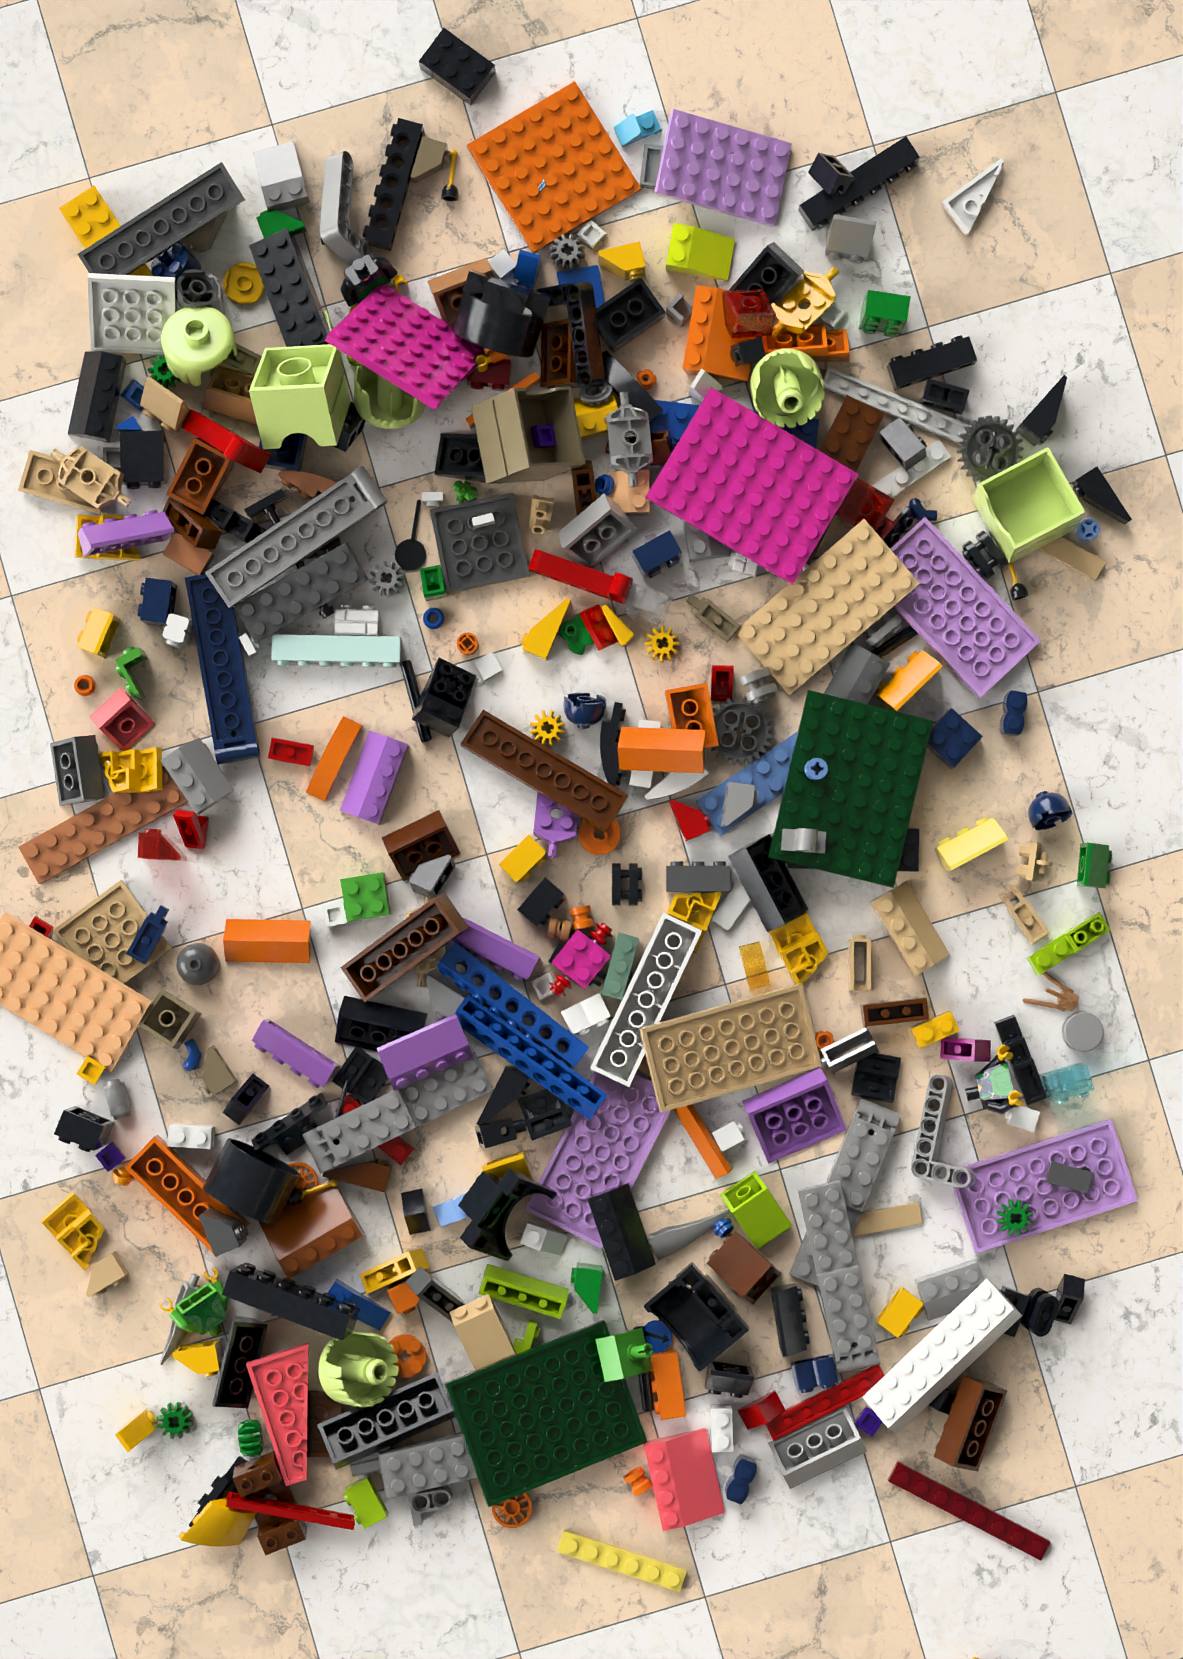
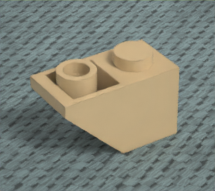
M116 1251L93 1264L86 1291L88 1298L92 1295L97 1298L107 1291L105 1287L113 1284L115 1287L125 1281L123 1276L128 1274V1271Z

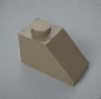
M422 136L411 173V181L413 183H418L442 170L443 164L448 163L450 151H448L447 143Z
M215 1045L207 1050L202 1074L204 1081L202 1086L208 1094L212 1093L213 1096L238 1081Z

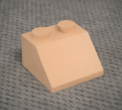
M639 470L636 473L638 487H629L628 474L623 471L607 473L614 481L613 491L608 497L616 502L627 516H649L650 501L646 499V495L650 490L649 470Z

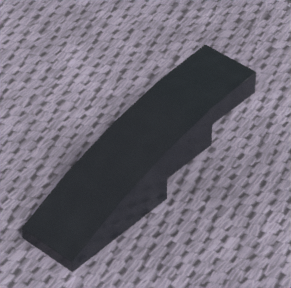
M607 350L602 353L604 381L612 386L613 391L618 396H620V392H629V405L632 404V407L643 409L648 413L649 423L663 412V409Z
M216 500L212 501L203 515L219 528L245 543H249L267 531V529Z
M1015 1015L994 1022L1002 1045L1010 1047L1007 1052L1013 1053V1058L1008 1061L1026 1105L1028 1106L1046 1099L1047 1096L1035 1062L1030 1055Z

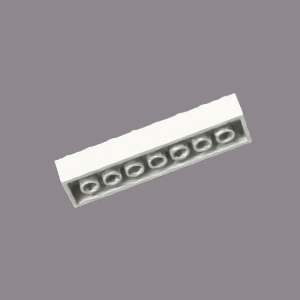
M664 912L662 913L592 1062L591 1070L630 1087L645 1054L639 1028L660 1022L702 930Z
M986 1279L863 1396L864 1400L887 1428L898 1434L1022 1316L1021 1313L996 1285Z

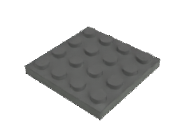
M513 493L430 509L446 593L530 577ZM493 513L495 524L474 529L473 517Z

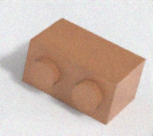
M177 532L174 533L163 552L165 557L197 575L205 574L215 556L210 552L211 549L195 548Z

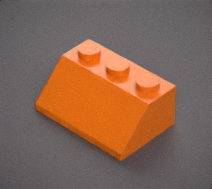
M702 683L665 690L671 729L706 730L705 749L719 746L708 684Z

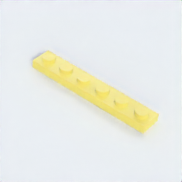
M567 1530L563 1531L557 1550L559 1553L680 1592L687 1572L685 1569Z

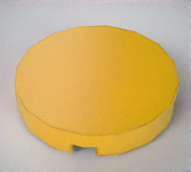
M248 262L235 264L226 271L223 278V288L227 297L239 305H251L257 302L265 291L256 265Z

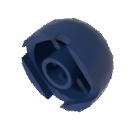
M590 693L568 694V698L564 696V713L571 723L577 724L578 728L588 729L590 725L597 724L603 718L606 710L605 697L596 695V698L589 697Z
M1047 791L1038 793L1028 808L1030 823L1038 831L1053 828L1056 826L1054 822L1061 819L1063 823L1073 814L1069 803L1061 794L1048 793Z

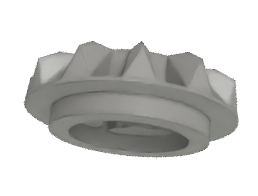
M604 382L599 387L582 388L579 392V397L583 404H589L590 406L594 404L599 405L601 402H607V399L612 397L613 389L609 383Z

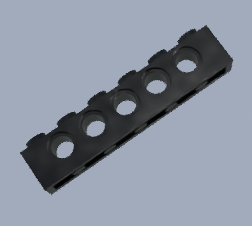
M398 118L397 124L393 123L390 136L393 139L391 144H387L385 156L387 161L386 164H382L379 177H382L381 183L375 187V205L371 204L368 213V217L371 218L370 223L365 225L363 237L369 246L388 251L392 249L411 180V173L424 132L423 124ZM401 140L409 141V145L404 148L399 147L398 143ZM396 160L404 162L400 168H395L392 165ZM395 180L398 182V185L395 188H389L387 186L388 182ZM386 200L393 203L388 209L381 206ZM379 221L387 222V226L383 229H378L376 224Z

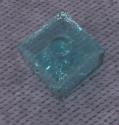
M1076 1063L1039 1074L1047 1096L1046 1099L1053 1101V1103L1056 1102V1104L1069 1101L1068 1097L1077 1096V1098L1090 1095L1089 1091L1095 1090L1087 1064Z

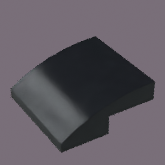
M356 1046L332 1082L343 1089L345 1081L348 1080L347 1093L352 1094L361 1102L367 1104L375 1099L388 1080L382 1062Z
M873 1053L857 1061L851 1095L893 1103L901 1058Z
M547 1089L518 1099L532 1141L572 1126L565 1102Z

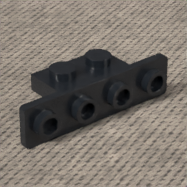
M906 506L894 521L877 512L868 524L890 548L899 540L901 534L912 525L915 517L911 508Z
M323 1093L311 1097L308 1102L299 1108L293 1109L289 1115L281 1120H277L270 1128L258 1133L251 1140L255 1151L259 1153L276 1142L287 1156L306 1142L302 1134L319 1127L312 1116L328 1106Z
M239 1456L226 1474L222 1477L219 1475L211 1484L212 1491L209 1495L205 1493L199 1500L198 1504L200 1507L195 1517L202 1512L203 1508L210 1501L226 1498L227 1492L238 1493L233 1481L234 1467L247 1462L246 1459ZM193 1521L189 1523V1527L194 1525Z

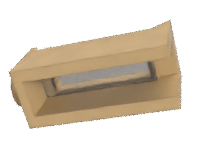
M853 935V939H848V991H870L871 939H866V935Z

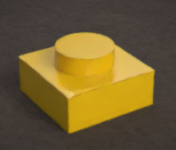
M87 1056L77 1075L96 1085L106 1066Z

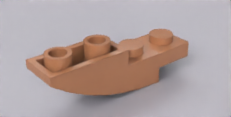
M280 471L278 473V476L282 479L280 483L289 489L295 487L299 490L298 494L308 501L310 498L314 499L336 484V482L325 477L302 471Z

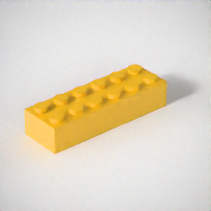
M95 185L59 207V210L85 249L121 226ZM147 264L129 274L153 276Z

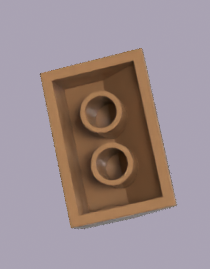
M487 258L427 281L441 318L450 326L454 325L469 270L472 269L495 278ZM478 293L475 296L482 299L483 294Z
M218 365L206 387L203 409L257 425L249 393L254 376Z

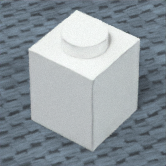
M1018 1106L1005 1113L1006 1123L1034 1132L1040 1112L1024 1106Z
M731 1120L712 1130L711 1133L723 1152L743 1141L742 1135L745 1134V1131L740 1122L736 1124L734 1120Z

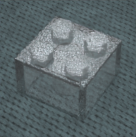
M632 583L623 612L627 613L626 616L631 619L638 620L640 617L646 619L647 624L659 627V624L664 625L673 597Z

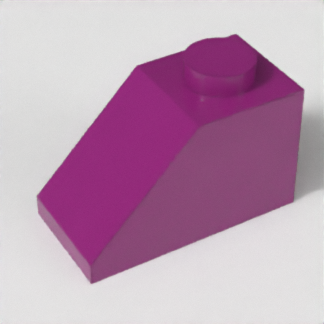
M945 1037L941 1039L940 1059L990 1062L991 1040Z

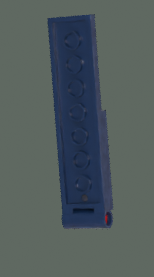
M206 574L186 577L185 582L216 762L220 765L260 758L254 714L234 606L232 608L227 606ZM236 731L237 735L233 737L232 733Z

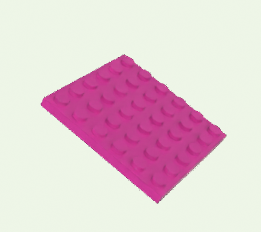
M388 285L377 286L327 334L325 339L327 343L434 410L444 402L478 365L476 362L477 356L487 355L483 347L460 338L452 331L453 327L447 324L446 321L437 318L429 313L427 309L418 306L408 297L402 296Z

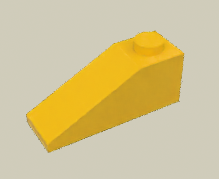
M566 598L530 629L529 634L524 633L520 643L523 645L522 650L524 652L547 660L560 625L571 603L570 599Z
M420 1248L408 1251L359 1275L366 1294H370L411 1277L420 1266L425 1270L430 1267L423 1249Z
M144 1409L125 1423L115 1436L125 1450L129 1452L157 1428V1417L152 1411L149 1412L147 1409Z

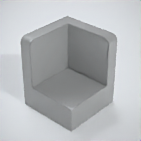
M681 292L666 307V314L680 327L691 317L693 309L683 299L684 295Z

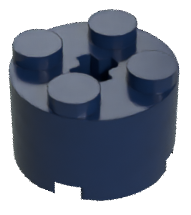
M181 243L174 245L154 258L151 264V274L153 276L175 277V285L184 271L190 269L201 270L199 261Z

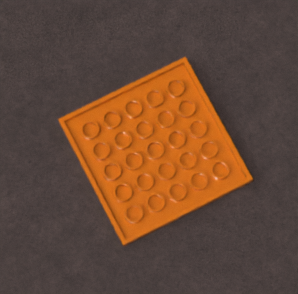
M575 81L467 144V149L532 253L540 251L553 243L555 238L560 239L562 234L567 235L641 190L639 183ZM543 179H544V182H545L546 185H545L544 188L539 192L540 189H539L538 187L540 186V184L543 182Z

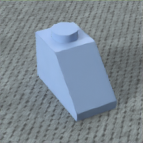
M467 1192L432 1207L440 1227L468 1217L458 1206Z

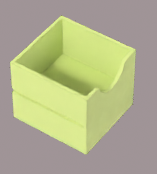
M331 344L265 348L249 390L263 449L280 448L283 439L293 433L306 434L312 437L319 446H337L351 403L346 378L343 375L344 368L339 349Z
M1049 447L979 483L972 500L998 548L1007 559L1008 565L1077 529L1085 514V510Z

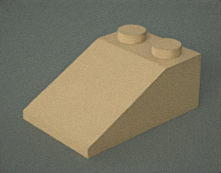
M147 377L140 403L144 409L143 413L152 420L155 417L162 422L160 425L167 431L171 432L173 429L178 433L190 412V408L182 399L151 377Z

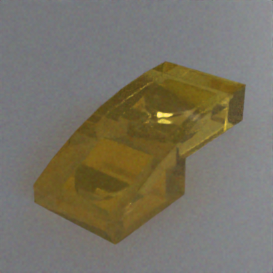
M760 942L739 946L749 991L770 986Z

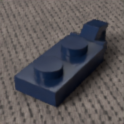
M160 905L156 914L151 912L146 917L128 949L127 955L143 964L148 962L167 927L168 921L165 920V917L170 909Z

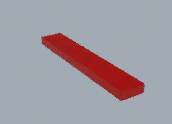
M880 1365L871 1366L835 1384L834 1387L827 1388L785 1409L765 1425L773 1441L863 1397L885 1375Z
M227 1492L226 1507L354 1530L355 1518L352 1514L250 1495L240 1497L239 1493Z

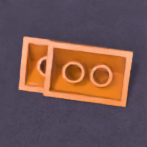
M825 323L812 324L802 334L782 330L773 338L768 333L772 328H762L765 355L775 350L790 348L806 353L815 362H849L847 329L826 330Z
M621 727L618 742L619 770L704 773L706 730Z
M226 919L223 938L225 962L310 963L311 921Z

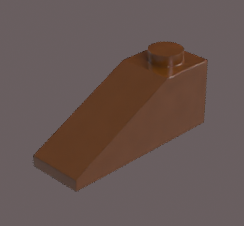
M669 430L650 433L653 462L649 465L659 464L664 466L674 450ZM635 435L627 436L625 440L628 443H635L636 438ZM609 440L605 448L607 454H610Z
M585 460L586 465L571 470L577 516L596 501L591 460Z
M168 497L163 512H165L171 525L195 548L215 549L222 530L210 519L179 501Z
M376 1158V1161H367L323 1172L322 1177L385 1193L392 1166L388 1165L389 1161Z

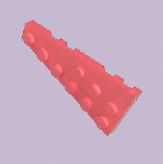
M309 1342L246 1363L286 1486L307 1480Z

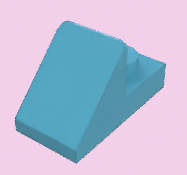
M653 110L636 117L634 114H631L614 126L622 147L661 132Z

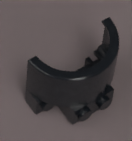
M470 269L452 331L468 342L495 352L523 358L532 357L552 296L507 283ZM478 293H482L483 297L482 299H480L475 295ZM525 307L531 310L532 315L524 313Z
M509 1169L503 1178L500 1179L495 1175L482 1171L458 1204L472 1220L465 1228L460 1239L470 1249L509 1261L513 1254L506 1243L505 1228L509 1214L514 1206L528 1195L544 1194L553 1200L557 1193L550 1187L529 1180L523 1173L513 1169Z
M693 1262L679 1272L672 1282L644 1305L648 1313L651 1312L657 1316L676 1336L688 1352L698 1371H702L749 1331L748 1325L736 1313L735 1305L708 1274L704 1275Z

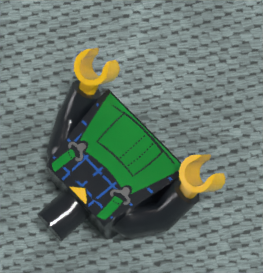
M367 254L361 259H355L352 265L344 270L345 279L340 289L348 307L351 306L350 313L358 306L356 303L364 300L377 286L385 285L391 281L390 279H393L394 286L401 292L402 290L398 285L404 282L408 286L406 279L402 275H397L398 271L386 258H372Z
M1001 1045L997 1050L998 1055L975 1075L977 1086L965 1089L968 1101L981 1099L983 1109L999 1114H1004L1012 1108L1023 1105V1101L1018 1099L1023 1094L1014 1090L1008 1063L1005 1062V1059L1010 1060L1013 1058V1053L1007 1052L1010 1047Z

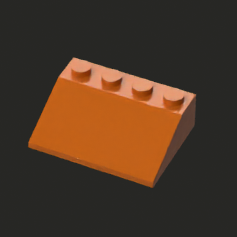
M696 285L682 368L685 373L697 376L700 370L703 369L713 378L749 382L752 363L736 367L735 362L731 359L730 351L732 345L756 338L763 299L721 288Z

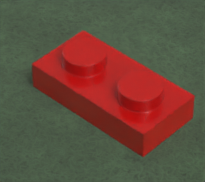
M599 604L579 613L598 651L618 642Z
M271 738L268 759L310 767L314 745Z

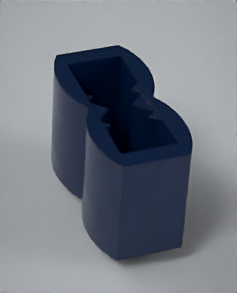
M1011 690L1004 696L1002 704L1004 714L999 724L1002 735L1018 736L1023 731V713L1028 702L1025 692Z
M832 1354L791 1362L796 1391L801 1390V1393H808L813 1391L814 1387L831 1388L835 1386L834 1383L838 1382Z
M743 1454L736 1458L733 1465V1474L729 1477L725 1487L728 1500L738 1504H742L746 1500L749 1493V1484L753 1481L757 1472L755 1459Z

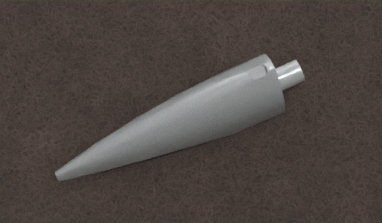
M727 1209L697 1221L665 1227L648 1234L650 1248L653 1247L658 1260L667 1257L704 1235L731 1211Z
M192 1273L189 1281L183 1280L175 1305L202 1287L197 1285L199 1275ZM173 1320L159 1363L160 1365H163L188 1332L179 1328Z

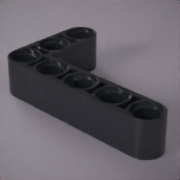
M575 282L537 289L536 291L552 296L549 307L567 305L578 385L581 388L602 386L605 374L593 286L589 282Z

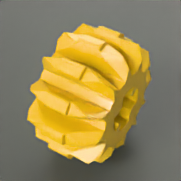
M661 626V633H658L654 627L652 631L655 636L647 633L646 637L652 641H645L644 645L651 646V648L646 650L647 654L654 651L652 660H655L657 655H660V662H664V655H666L670 661L672 656L669 652L675 655L678 654V651L673 647H679L680 642H673V640H676L679 636L678 634L670 636L673 631L672 628H669L668 632L664 633L665 627ZM665 639L668 647L659 649V643L656 644V642Z
M543 710L542 719L537 714L534 716L538 723L530 722V726L537 727V729L531 730L530 734L538 733L534 740L539 741L542 737L541 744L544 746L546 739L549 740L550 746L554 745L552 738L560 742L561 738L557 733L565 735L564 730L558 729L559 727H564L565 722L557 723L561 719V715H557L553 719L554 711L552 710L549 717H546V712ZM545 723L554 726V729H551L552 733L547 734L546 731H542Z

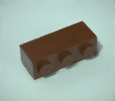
M924 997L860 1005L864 1027L929 1019L927 998Z

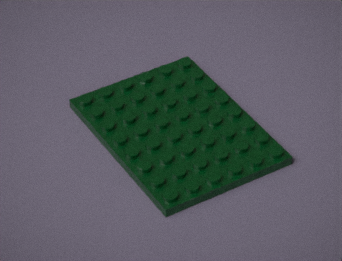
M808 690L768 858L894 888L933 721ZM813 758L823 759L828 766L827 774L819 780L809 779L804 772L805 764ZM806 828L826 832L825 853L782 851V829Z
M604 1320L444 1383L488 1507L647 1443L626 1379L608 1382L604 1380L595 1340L610 1335Z

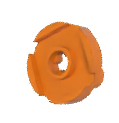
M583 819L578 832L579 841L586 851L595 855H602L616 848L621 837L620 826L616 819H614L607 832L603 834L604 838L602 840L594 837L596 834L594 830L597 827Z
M400 1334L389 1341L388 1344L394 1347V1352L392 1353L398 1356V1362L392 1363L399 1367L397 1377H413L422 1370L426 1362L427 1353L425 1346L419 1339L411 1334ZM403 1350H407V1354H411V1358H408L407 1362L399 1358Z

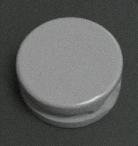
M1075 1012L1068 1016L1063 1023L1062 1037L1065 1043L1074 1050L1082 1052L1091 1051L1103 1039V1025L1099 1018L1091 1013Z

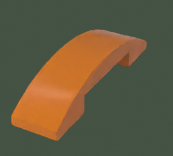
M344 716L342 717L315 769L306 793L326 801L339 770L363 725Z

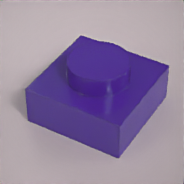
M553 424L531 427L535 448L556 446Z
M111 1142L95 1155L107 1172L126 1159L114 1142Z
M865 1406L854 1424L873 1437L882 1424V1420L872 1409Z

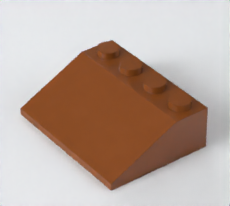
M331 1179L323 1182L322 1184L330 1182ZM330 1186L306 1194L302 1202L297 1205L291 1206L290 1202L287 1203L276 1225L258 1221L287 1278H292L361 1238L365 1233L338 1186Z

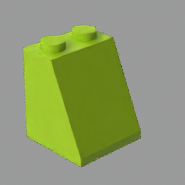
M755 1170L720 1194L757 1250L769 1244L772 1239L779 1234L785 1233L792 1226Z

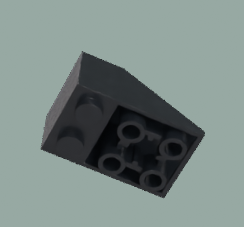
M439 657L421 693L411 720L450 737L460 726L476 675Z

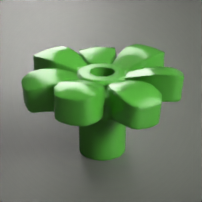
M466 480L464 483L456 481L452 486L453 490L457 491L456 500L459 503H464L465 499L469 501L472 499L476 500L478 497L477 489L470 487L471 483Z

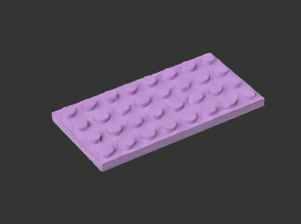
M926 517L890 548L920 583V585L897 603L894 608L978 698H981L1041 642Z
M594 1071L589 1082L607 1094L605 1101L591 1120H588L576 1110L574 1111L570 1119L572 1126L565 1129L538 1182L553 1189L557 1193L556 1197L552 1200L544 1194H532L525 1208L526 1211L599 1248H602L603 1244L587 1200L588 1196L629 1183L630 1189H632L671 1111H659L652 1081L638 1074H635L630 1087H627Z
M1112 1119L962 1166L974 1171L976 1182L969 1188L953 1186L975 1254L1138 1201ZM1050 1161L1093 1172L1088 1193L1045 1182ZM965 1172L960 1176L963 1184L968 1181V1176ZM1009 1199L1013 1201L1014 1205L1017 1199L1021 1200V1206L1028 1204L1029 1207L1025 1212L1031 1211L1033 1213L1032 1216L1027 1217L1033 1223H1026L1025 1226L1029 1230L1026 1232L1021 1228L1020 1236L1016 1234L1015 1230L1012 1236L1008 1235V1229L1002 1231L1000 1228L1003 1224L996 1222L997 1219L1002 1218L996 1212L1004 1211L1000 1206L1002 1203L1009 1207ZM1012 1213L1010 1216L1012 1218L1010 1219V1222L1012 1220L1017 1222L1019 1219L1017 1217L1019 1216V1213L1017 1215Z

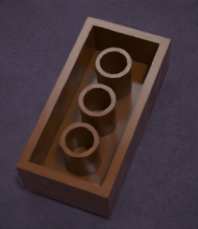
M963 1376L962 1381L959 1383L955 1400L951 1405L948 1419L944 1424L941 1438L936 1445L934 1457L953 1467L978 1472L1007 1390L985 1380Z

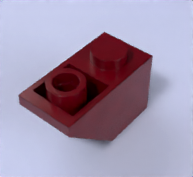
M503 359L494 364L490 362L488 363L487 370L484 372H479L477 368L467 376V385H471L473 389H483V387H492L494 391H505V388L509 389L511 360Z

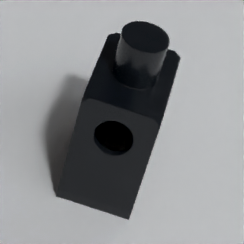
M504 1118L482 1124L481 1126H475L479 1146L486 1149L516 1140V1134L527 1131L524 1119L512 1121V1118ZM502 1127H506V1134H501Z

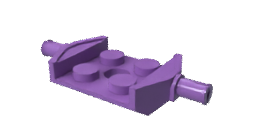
M537 792L533 835L548 843L549 858H552V852H554L553 858H557L559 844L576 839L578 816ZM560 809L563 815L556 819L551 816V811Z

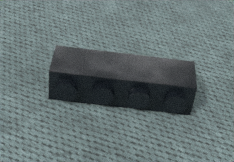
M963 335L952 338L950 343L943 345V342L931 345L929 350L923 351L921 348L912 351L910 356L903 358L902 355L891 358V362L887 365V370L894 391L974 365L977 362V357L970 337L963 338Z

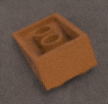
M194 438L166 495L204 515L229 476L235 462L225 457L224 453L199 438Z

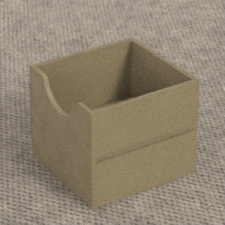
M556 387L537 392H527V388H513L471 406L486 484L544 481L563 472L586 465L571 387ZM553 424L556 446L535 448L531 427Z

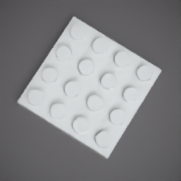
M88 273L91 351L164 355L161 343L162 330L167 320L176 312L175 277Z

